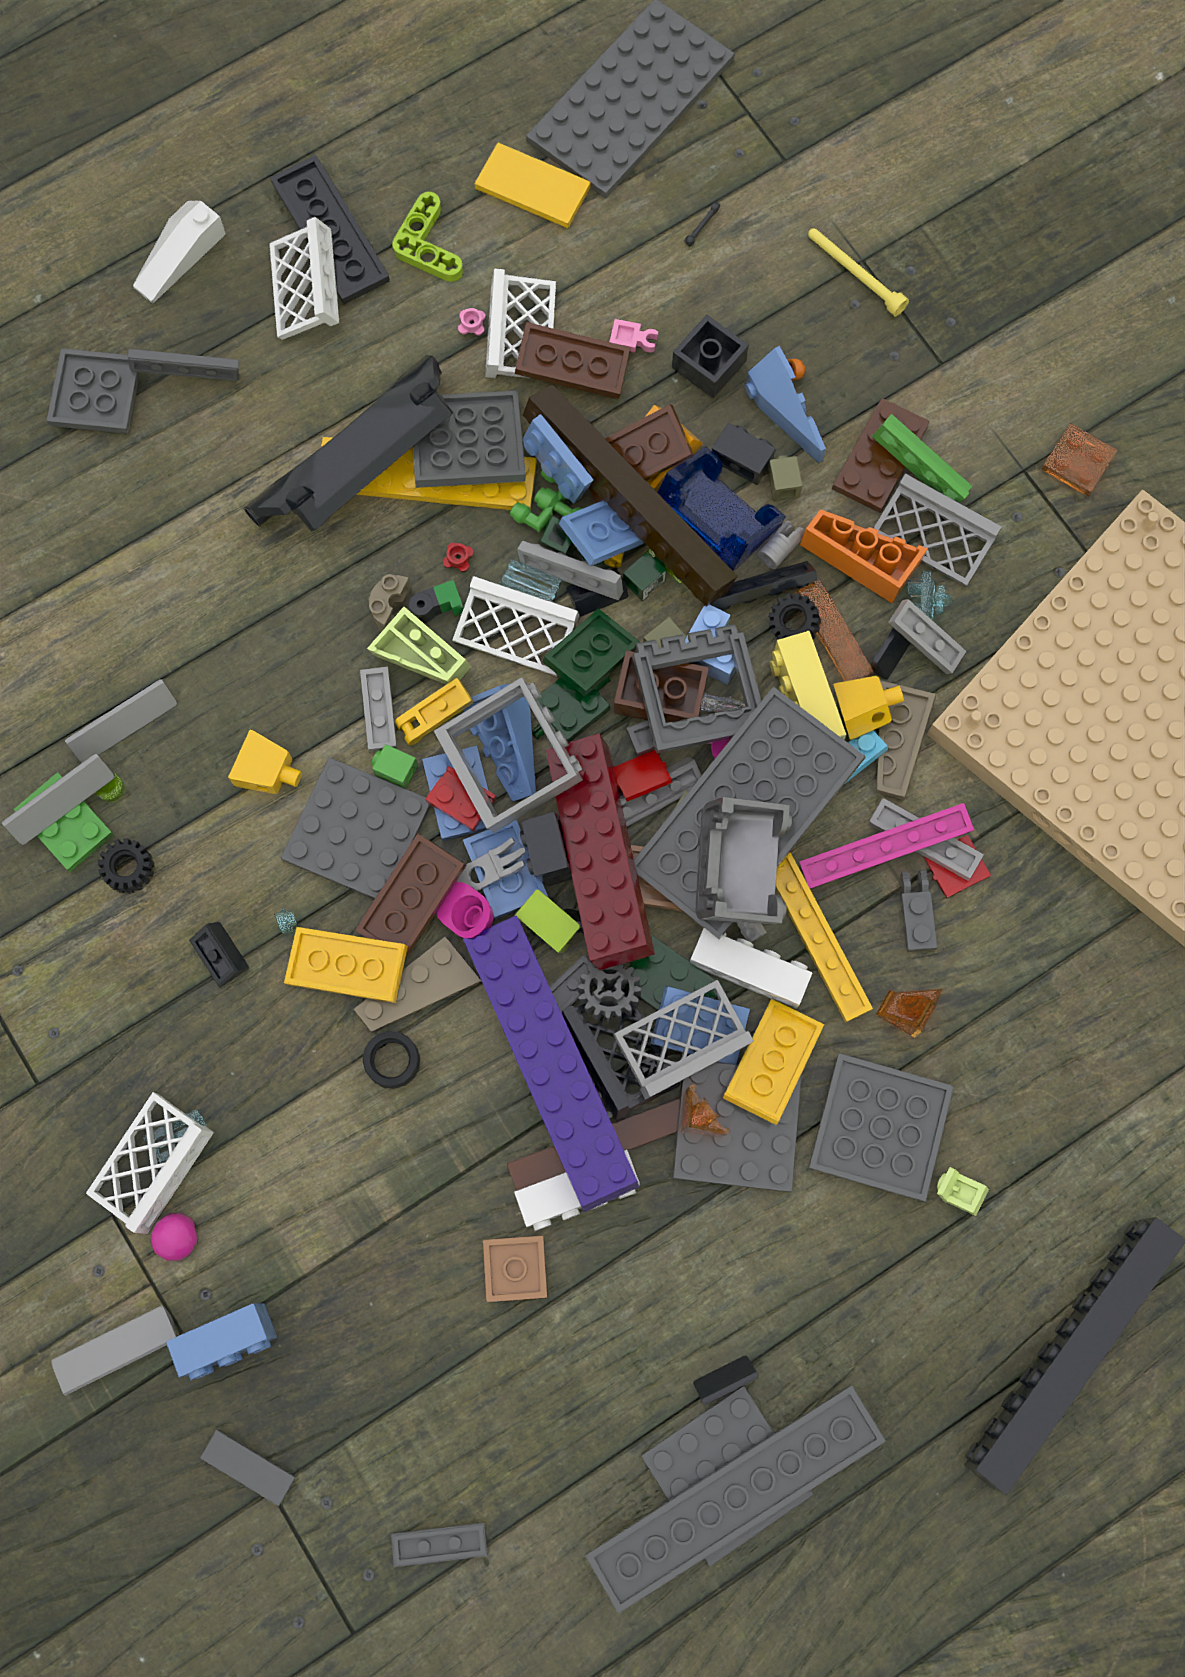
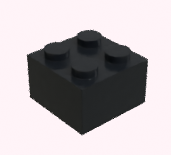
M706 314L673 351L672 368L714 398L747 361L749 345Z
M555 812L521 821L523 831H520V837L523 846L528 848L530 858H527L526 862L530 874L548 886L573 880L560 816Z

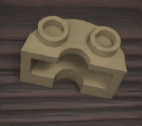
M392 574L385 575L371 590L369 609L373 621L380 632L395 617L392 614L393 609L397 606L405 605L412 591L409 577Z

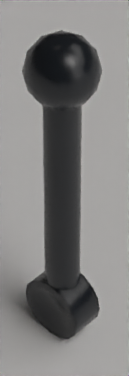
M714 202L710 211L694 232L686 236V245L692 246L694 244L696 236L713 214L718 212L720 208L719 203Z

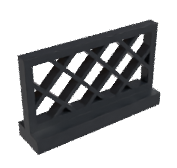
M625 988L623 990L624 996L627 998L628 992ZM586 1004L576 1008L572 1005L562 1010V1016L581 1058L616 1120L626 1116L628 1111L680 1086V1082L646 1100L642 1094V1096L630 1101L625 1092L627 1082L638 1086L640 1084L636 1078L629 1076L631 1072L630 1065L626 1075L613 1071L611 1067L613 1057L627 1061L624 1054L615 1051L618 1044L616 1039L612 1050L600 1047L597 1042L599 1033L614 1037L613 1034L617 1031L601 1027L604 1015H601L598 1026L586 1022L582 1016L585 1013ZM630 1005L632 1016L627 1015L625 1012L621 1013L622 1020L618 1031L623 1029L625 1021L635 1023L643 1019L636 1006ZM645 1024L639 1029L646 1031L647 1025ZM639 1034L638 1038L630 1035L623 1036L625 1041L636 1044L635 1050H638L639 1045H642V1034ZM648 1037L645 1047L651 1048L654 1056L660 1057V1047L650 1044L652 1038ZM605 1055L610 1056L609 1061L607 1060ZM641 1060L640 1066L650 1069L648 1077H650L653 1070L657 1068L656 1061L653 1060L651 1063ZM662 1063L661 1070L669 1067L670 1065ZM619 1080L624 1081L623 1086L621 1085Z

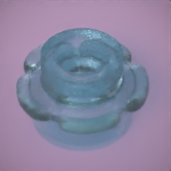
M282 907V911L274 914L282 935L289 932L293 934V928L298 926L292 910L286 912Z

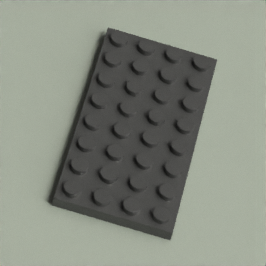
M653 0L526 135V142L569 173L590 181V188L606 199L734 61L735 53L659 0Z
M772 687L634 859L637 874L720 940L733 922L698 919L695 911L701 818L705 804L721 797L790 805L789 813L792 816V824L790 830L779 837L778 868L863 762L865 755L775 687Z

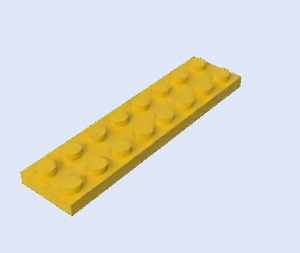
M323 437L321 447L330 441L332 437ZM412 447L356 495L511 510L519 502L527 505L531 510L537 458L524 457L525 482L416 488Z

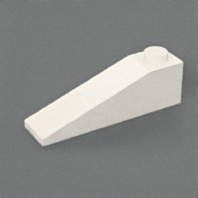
M187 201L169 218L133 285L134 289L153 304L226 235L220 216L202 201Z

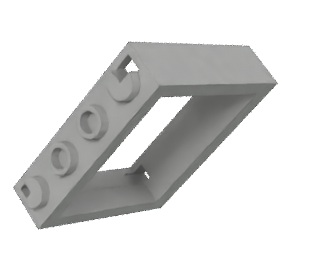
M522 677L434 730L486 828L494 833L583 780L579 774V771L582 770L579 761L574 755L569 756L565 749L569 745L560 730L556 732L551 724L555 721L547 706L542 708L538 701L541 697L539 690L534 683L529 684ZM525 696L568 774L497 815L456 737Z

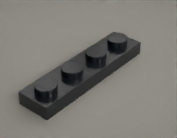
M808 561L742 579L734 582L728 593L710 605L723 611L729 609L731 605L751 603L759 597L778 595L783 590L793 587L802 588L810 582L817 581L816 570Z

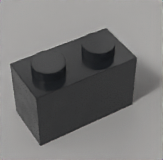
M728 423L712 447L711 461L758 485L769 467V461L774 458L775 447L766 439H758L749 434L745 428Z

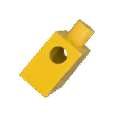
M877 676L833 684L850 740L890 723L892 718L888 706L904 702L900 685L883 690L880 679Z
M249 730L228 778L236 787L277 794L283 782L297 787L302 777V771L290 767L293 758L287 750L257 732Z

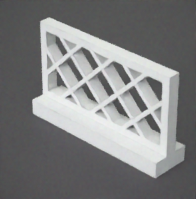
M314 217L307 220L306 228L270 243L277 337L281 340L323 323L329 326L339 323L331 229ZM308 237V244L304 251L299 249V246L303 239ZM289 246L288 251L281 260L279 249ZM297 251L301 253V256L295 266L292 267L289 263ZM309 258L310 267L306 274L300 271ZM288 267L292 271L286 281L282 283L281 276ZM299 274L303 279L295 291L291 286ZM312 282V291L308 298H306L302 294L308 284ZM288 291H291L294 294L285 307L283 299ZM302 298L305 300V303L299 313L296 314L293 312V309L299 299ZM313 305L315 317L308 320L304 319ZM290 314H292L296 318L291 326L285 329V323Z
M494 268L491 281L485 377L496 379L497 374L524 377L516 375L514 367L503 366L504 359L512 354L518 360L519 353L517 349L521 347L524 334L518 325L526 319L529 323L540 325L532 317L540 309L548 317V320L541 324V326L553 328L556 281L505 275V270ZM508 284L518 285L524 292L515 298L508 291ZM538 288L549 289V296L543 301L533 293ZM527 296L536 304L530 311H527L519 303ZM513 306L523 315L515 322L507 315V311ZM512 330L521 338L513 346L505 338V335Z
M473 576L470 584L471 590L452 641L557 677L558 675L554 671L541 664L538 655L553 649L563 640L561 639L553 643L547 630L556 625L567 628L565 638L577 626L580 617L578 611ZM475 597L485 600L490 610L476 617L471 609ZM491 603L497 604L499 606L493 608ZM503 608L511 609L516 619L501 625L495 612ZM517 612L523 613L524 615L519 617ZM469 613H470L471 616H472V619H470V620L467 621L468 616H469ZM492 614L498 627L483 634L478 621ZM531 616L538 618L542 627L527 634L521 621ZM542 620L547 621V622H550V623L547 624V625H544V623H543ZM475 623L481 636L471 641L461 638L464 628ZM519 623L524 636L509 643L504 629ZM501 631L507 644L498 649L491 648L486 638ZM545 632L550 645L535 651L529 638ZM483 640L485 645L479 644L478 642ZM527 640L533 653L524 658L517 657L512 647ZM509 649L510 652H511V654L506 653V652H503V651ZM535 657L538 663L529 660Z
M153 1092L86 1194L126 1223L125 1226L133 1233L148 1234L214 1132L206 1126L200 1125L159 1094ZM156 1103L163 1107L165 1120L152 1122L151 1111ZM183 1121L189 1127L182 1137L174 1139L172 1123ZM166 1125L167 1141L155 1143L153 1127ZM146 1129L148 1145L135 1148L134 1136L138 1131ZM168 1145L169 1158L165 1163L157 1164L155 1148ZM149 1150L151 1166L138 1169L136 1153ZM129 1154L131 1171L119 1173L117 1162L121 1156ZM151 1171L153 1182L149 1188L141 1190L139 1173ZM132 1175L134 1191L121 1194L119 1178ZM113 1179L114 1196L105 1198L98 1191L105 1181ZM135 1196L136 1208L129 1216L123 1211L122 1199Z

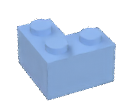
M712 605L704 606L689 633L711 629L713 638H715V628L728 626L731 615ZM687 635V637H686V639H685V642H686V643H689V641H688V635ZM732 654L690 662V664L709 667L708 676L726 685L729 684L736 671Z

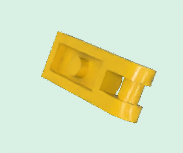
M455 678L399 716L394 722L398 729L403 730L405 733L404 739L407 744L412 746L474 702L460 679ZM417 719L420 725L414 729L412 723Z

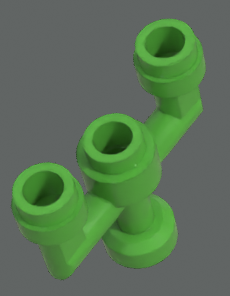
M542 470L541 476L546 481L556 483L552 477H548ZM542 487L534 498L537 507L543 510L539 516L533 514L530 507L519 502L511 509L510 516L519 524L525 523L540 533L549 518L553 516L554 511L562 516H566L582 508L576 507L571 509L562 503L566 498L559 490L556 493L550 488L545 489Z

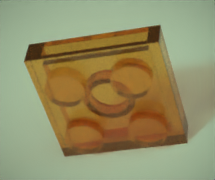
M1070 423L1044 463L1042 470L1089 496L1118 450Z

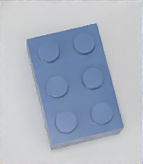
M253 1303L168 1340L166 1343L178 1376H189L190 1380L213 1373V1366L217 1364L219 1367L229 1366L242 1360L241 1354L246 1351L248 1354H256L270 1348V1341L276 1339L277 1335L265 1304Z

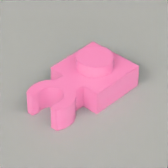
M615 319L609 342L630 347L629 352L635 353L636 347L639 346L644 351L652 353L655 352V344L649 343L647 340H657L658 331L648 329L643 332L640 331L641 324Z

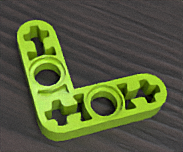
M424 192L416 200L392 242L394 255L397 259L445 281L455 282L463 275L460 257L425 241L441 213V204L437 194ZM424 205L429 206L428 209L426 210V216L424 215V213H425V206H424ZM414 222L424 224L420 231H413L410 229V226ZM406 244H409V248L400 249V246L405 247ZM425 253H432L435 258L431 262H424L421 260V256ZM455 265L456 269L452 268L450 271H447L446 267Z

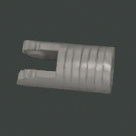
M787 520L757 553L761 562L771 569H776L802 540L805 532L804 528L799 526V528L797 527L792 532L794 524Z

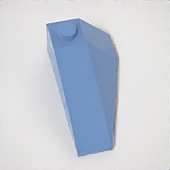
M778 346L748 372L745 384L746 393L750 399H754L757 406L819 463L823 461L826 450L814 419L811 416L806 417L805 398L802 393H796L792 379L795 378L794 372L780 346Z
M510 684L500 685L472 696L471 698L474 703L465 708L464 712ZM524 696L470 729L474 736L478 735L483 743L484 748L482 751L485 756L491 757L496 765V774L512 801L536 793L530 706Z

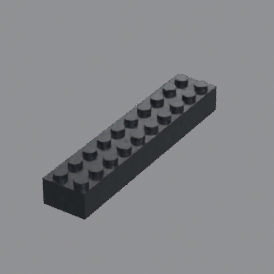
M1157 1217L1141 1219L1138 1222L1134 1220L1124 1232L1127 1238L1121 1246L1117 1244L1107 1256V1259L1110 1261L1104 1270L1100 1268L1090 1280L1092 1286L1086 1294L1081 1293L1072 1305L1075 1309L1069 1319L1064 1317L1059 1322L1054 1331L1057 1333L1051 1344L1046 1342L1037 1354L1039 1361L1034 1368L1028 1367L1019 1379V1382L1022 1383L1016 1393L1010 1392L1001 1404V1407L1004 1408L998 1418L992 1417L983 1430L986 1435L979 1444L977 1442L973 1443L965 1455L968 1460L964 1466L994 1490L1005 1495L1009 1493L1185 1244V1238Z

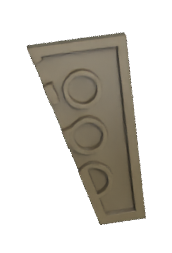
M881 681L883 690L898 686L897 684ZM900 685L904 702L888 706L892 720L890 723L879 727V737L888 746V750L878 757L877 793L905 800L936 694Z
M444 937L403 969L396 1003L367 998L354 1010L371 1032L374 1033L407 1018L408 1015L424 1010L447 997L450 998L460 991L482 982L448 939Z

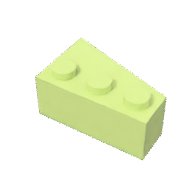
M405 607L399 611L367 648L378 658L445 685L455 678L461 680L471 668L466 659Z

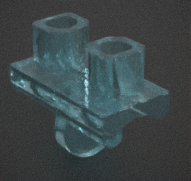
M923 571L922 578L908 579L907 590L909 597H921V603L914 605L932 621L934 606L936 614H943L944 607L952 604V596L945 593V586L938 585L935 593V580L932 579L931 571Z

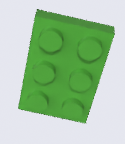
M57 772L14 808V811L16 812L60 780L62 776ZM83 801L39 833L37 837L61 864L71 872L114 834Z

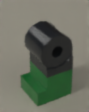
M454 580L416 593L409 601L411 613L423 623L431 621L436 615L451 610L454 616L461 615L464 609Z

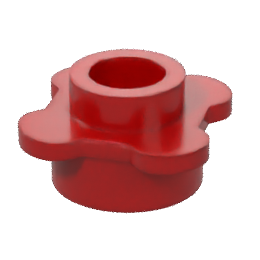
M450 543L447 546V557L443 559L444 566L446 568H458L461 572L467 571L469 569V559L474 554L473 549L461 543ZM457 555H460L461 558H460V559H456V556H457Z

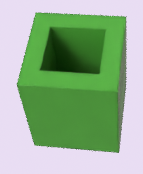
M387 744L384 745L382 751L378 750L375 753L371 763L376 777L404 789H407L418 767L415 757Z

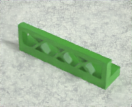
M893 414L872 435L877 442L925 485L958 503L963 501L969 494L968 491L972 486Z

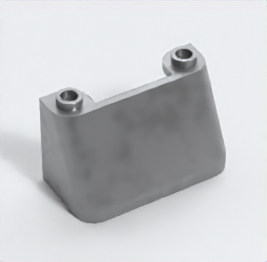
M721 797L705 804L701 818L695 905L698 919L765 924L782 923V919L786 914V903L782 900L781 895L775 894L779 837L783 836L791 828L792 816L789 813L790 805Z

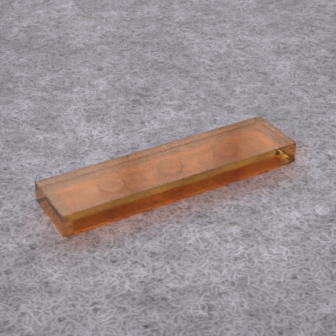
M821 580L796 591L802 597L804 595L807 596L819 610L821 623H819L820 630L817 634L844 681L872 676L874 673L873 669Z

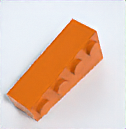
M821 509L807 526L800 546L890 603H893L921 564L928 548L920 545L914 547L906 544V540L896 536L892 539L878 533L879 530L868 527V529L859 527L854 525L852 520Z

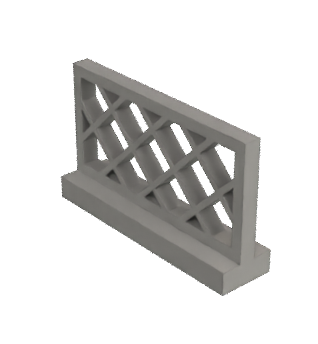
M905 474L874 529L879 530V534L892 539L896 536L905 540L904 536L919 533L923 547L928 548V550L943 546L947 560L935 562L930 558L929 551L927 550L922 563L967 587L998 536L1001 526ZM900 495L911 501L913 510L898 513L895 503ZM893 508L894 515L888 516ZM925 511L934 513L937 523L922 527L918 513ZM915 515L918 528L903 532L899 518ZM896 519L899 533L887 535L880 531L884 522ZM954 524L959 528L961 536L946 540L942 526ZM938 528L942 541L927 545L923 531ZM977 537L986 542L981 551L970 553L966 540ZM962 541L966 555L951 558L947 545ZM977 557V559L975 560V562H974V564H973L971 558ZM967 559L970 570L964 578L955 573L952 563Z
M718 980L613 1034L641 1086L640 1091L645 1100L754 1042L749 1031L746 1032ZM714 989L719 998L717 1010L701 1005L704 994ZM699 997L697 1004L690 1002L691 1000ZM687 1005L696 1008L691 1023L676 1019L680 1006ZM722 1006L724 1007L726 1013L721 1012ZM673 1010L672 1017L665 1015ZM700 1010L715 1015L711 1030L696 1025ZM719 1017L730 1019L736 1031L729 1035L716 1032ZM660 1018L670 1022L666 1037L650 1032L653 1020ZM674 1023L690 1028L686 1043L670 1039ZM647 1024L646 1031L639 1029L640 1027ZM694 1030L709 1034L706 1047L700 1049L690 1045ZM630 1032L644 1035L640 1051L629 1048L623 1036ZM714 1036L721 1038L718 1041L712 1043ZM648 1037L664 1042L660 1057L644 1052ZM668 1043L684 1048L680 1061L672 1062L664 1059ZM688 1050H691V1051H694V1052H695V1053H693V1054L687 1056ZM632 1054L638 1055L637 1062ZM642 1057L658 1062L655 1074L646 1079L639 1068ZM662 1063L670 1065L669 1067L661 1070Z

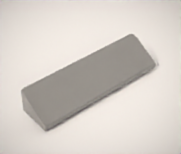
M162 679L158 680L71 735L65 742L79 761L83 763L96 753L100 755L177 705V701Z
M96 753L2 821V824L20 844L24 845L114 779V774Z
M687 757L668 767L667 771L673 782L628 802L623 793H619L626 827L680 799L685 790L689 792L702 776L695 760Z
M159 1306L52 1359V1367L62 1393L66 1396L166 1346V1341L177 1337L172 1316L164 1306Z

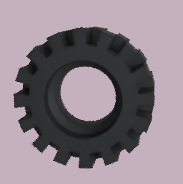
M790 593L786 594L784 599L778 598V604L775 605L773 603L771 606L773 611L772 613L769 612L768 615L770 619L768 622L769 627L776 638L779 640L810 631L813 640L816 637L814 634L816 632L819 633V623H821L819 610L813 601L805 595L802 597L799 593H795V596H792ZM793 610H799L805 615L804 625L797 630L788 629L784 623L786 615Z
M124 838V842H121L119 839L115 840V845L113 846L108 844L106 846L107 852L102 851L100 853L102 860H98V866L101 867L98 871L103 877V881L112 889H116L120 893L127 891L129 894L134 893V889L142 890L141 885L144 883L148 885L150 882L148 877H153L154 872L151 869L155 866L151 860L153 857L147 849L135 840L132 842L127 838ZM125 856L134 857L137 863L135 871L129 876L118 875L116 871L117 862Z

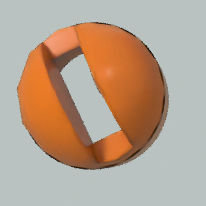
M787 359L795 375L792 381L801 379L806 371L803 362L799 359Z

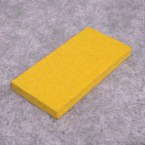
M497 143L475 182V189L566 228H569L591 187L590 181L500 143Z
M296 927L284 983L291 986L396 1003L408 946L400 943Z
M771 998L752 1037L754 1042L748 1045L723 1099L777 1125L824 1024Z

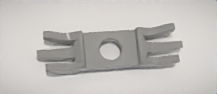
M511 837L501 846L466 864V868L456 882H463L479 891L522 869L525 866L523 860L505 870L503 867L510 866L527 851L523 847L507 856L499 858L498 855L505 854L515 844L514 839ZM475 867H482L485 871V878L480 883H474L470 877L471 871Z

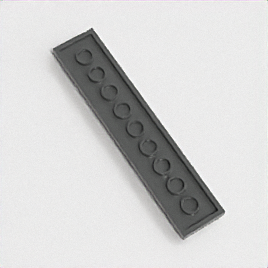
M850 1385L586 1553L585 1556L619 1614L886 1441L853 1386Z

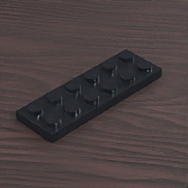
M316 155L270 177L273 187L299 230L306 228L307 220L314 217L331 229L336 292L343 305L390 282L388 273Z

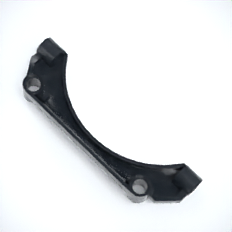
M425 355L401 375L370 407L346 428L299 465L277 479L244 507V511L250 519L260 527L272 516L286 515L292 511L300 517L311 532L316 530L332 514L430 431L447 420L453 414V411L439 392L435 390L440 385V375L442 374L436 359L432 355Z

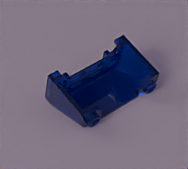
M705 447L694 454L693 457L668 471L657 493L734 572L782 525L786 516L770 504L763 505L757 512L718 479L722 472V463L715 453L708 447Z

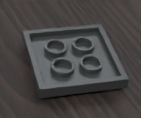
M61 348L47 423L49 426L129 434L140 372L130 370L128 355Z

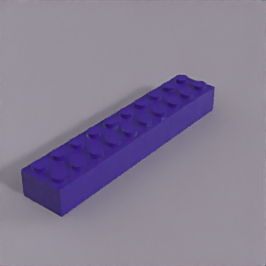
M517 915L483 930L473 938H464L463 940L583 1212L639 1188L637 1178Z

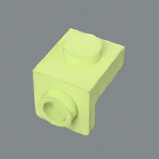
M951 1167L947 1173L940 1177L937 1185V1194L944 1202L974 1216L977 1215L989 1191L987 1186L959 1174L956 1169Z

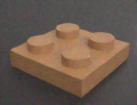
M544 1236L483 1240L486 1302L547 1298Z

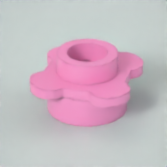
M469 308L460 312L461 324L458 326V330L461 334L475 333L476 335H481L484 333L482 325L486 316L483 311Z

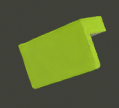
M535 890L515 914L558 953L566 951L570 946L568 942L581 927L579 923L540 890Z

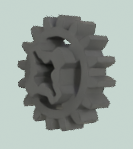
M624 964L598 970L588 965L587 972L589 975H580V981L583 984H579L577 987L578 993L582 994L579 996L580 1004H586V1013L595 1011V1020L604 1015L606 1023L610 1022L611 1016H615L618 1021H621V1013L625 1012L629 1016L632 1014L630 1005L638 1007L639 999L636 996H641V988L638 987L640 978L639 976L632 977L634 974L633 967L625 970ZM594 983L596 990L591 996L590 987ZM628 984L629 993L626 998L624 996L623 990L625 989V985Z

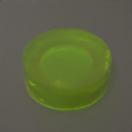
M113 773L114 779L95 792L103 801H116L124 793V783L115 773Z

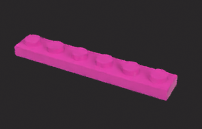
M962 803L800 861V865L807 884L811 889L972 832L974 828L965 804Z

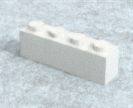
M703 929L690 963L703 971L772 998L795 1009L799 1007L812 972L807 970L808 967L797 961L788 963L781 960V956L776 952L767 949L764 952L753 948L754 945L751 942L741 938L735 941L726 937V933L719 940L708 930Z
M625 1150L624 1152L637 1178L629 1153L627 1150ZM566 1173L514 1192L526 1227L533 1226L535 1231L552 1225L550 1219L562 1216V1219L566 1220L580 1214L578 1210L581 1208ZM635 1189L619 1196V1199L635 1194ZM606 1202V1203H604V1204H602V1205H599V1206H597V1207H595V1208H598V1207H601V1206H603V1205H606V1204H608V1202Z

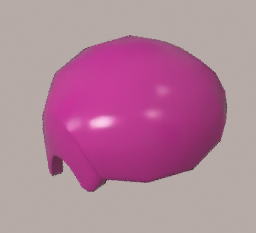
M181 1212L169 1213L159 1219L151 1233V1244L154 1252L166 1261H180L190 1255L198 1238L194 1221Z

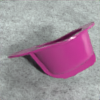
M463 882L455 883L436 912L439 920L462 938H473L479 935L483 930L492 926L494 919L493 909L487 899Z

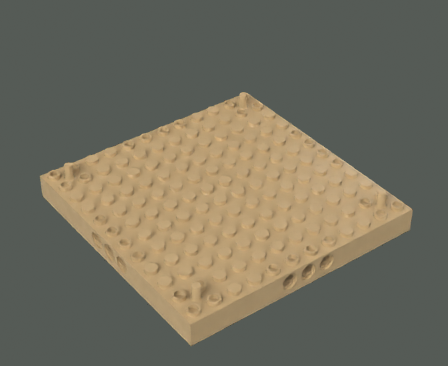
M1142 489L937 718L927 735L1184 947L1185 522Z

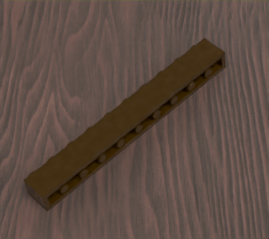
M553 384L528 398L523 412L527 422L531 424L532 420L540 414L592 477L593 481L590 484L592 489L603 501L608 503L614 512L617 513L618 517L636 533L637 537L654 552L656 557L673 572L676 578L682 581L705 607L729 592L737 575Z

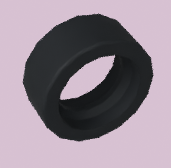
M386 1031L377 1034L368 1042L363 1053V1065L365 1072L374 1083L383 1088L396 1089L406 1086L415 1078L420 1066V1055L418 1048L408 1036L396 1031ZM398 1043L408 1053V1066L399 1076L386 1077L376 1069L374 1063L375 1054L384 1044Z

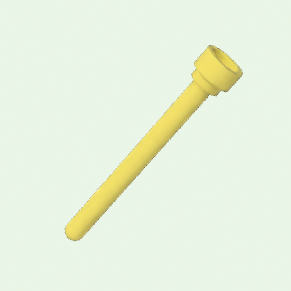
M812 228L809 230V238L885 301L887 310L896 317L903 312L909 303V299L901 292H891L817 229Z

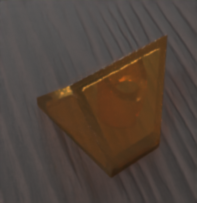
M942 989L905 992L889 990L876 1015L916 1038L923 1031L933 1013Z
M694 1083L686 1088L680 1132L724 1137L731 1131L728 1127L723 1128L717 1121L719 1115L710 1108L706 1099L703 1098L701 1100L694 1090L697 1087Z

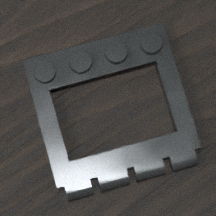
M735 624L715 628V638H713L711 629L688 633L689 643L685 642L683 634L661 638L662 648L659 649L656 640L636 643L637 653H634L632 658L656 753L730 739L760 704L761 698L744 633H738ZM732 654L746 707L666 723L652 670Z

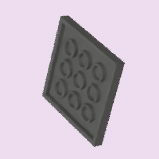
M518 391L441 395L453 411V414L413 446L416 488L525 482Z
M328 758L285 847L281 860L375 900L415 836L419 833L431 805L426 802V797Z
M838 1053L808 1169L926 1202L954 1086Z
M715 1062L681 1081L672 1179L792 1192L801 1075L777 1125L723 1099L739 1065Z
M742 1386L644 1452L641 1456L668 1500H671L770 1437L774 1432L745 1387ZM811 1490L707 1556L705 1559L709 1566L813 1495Z

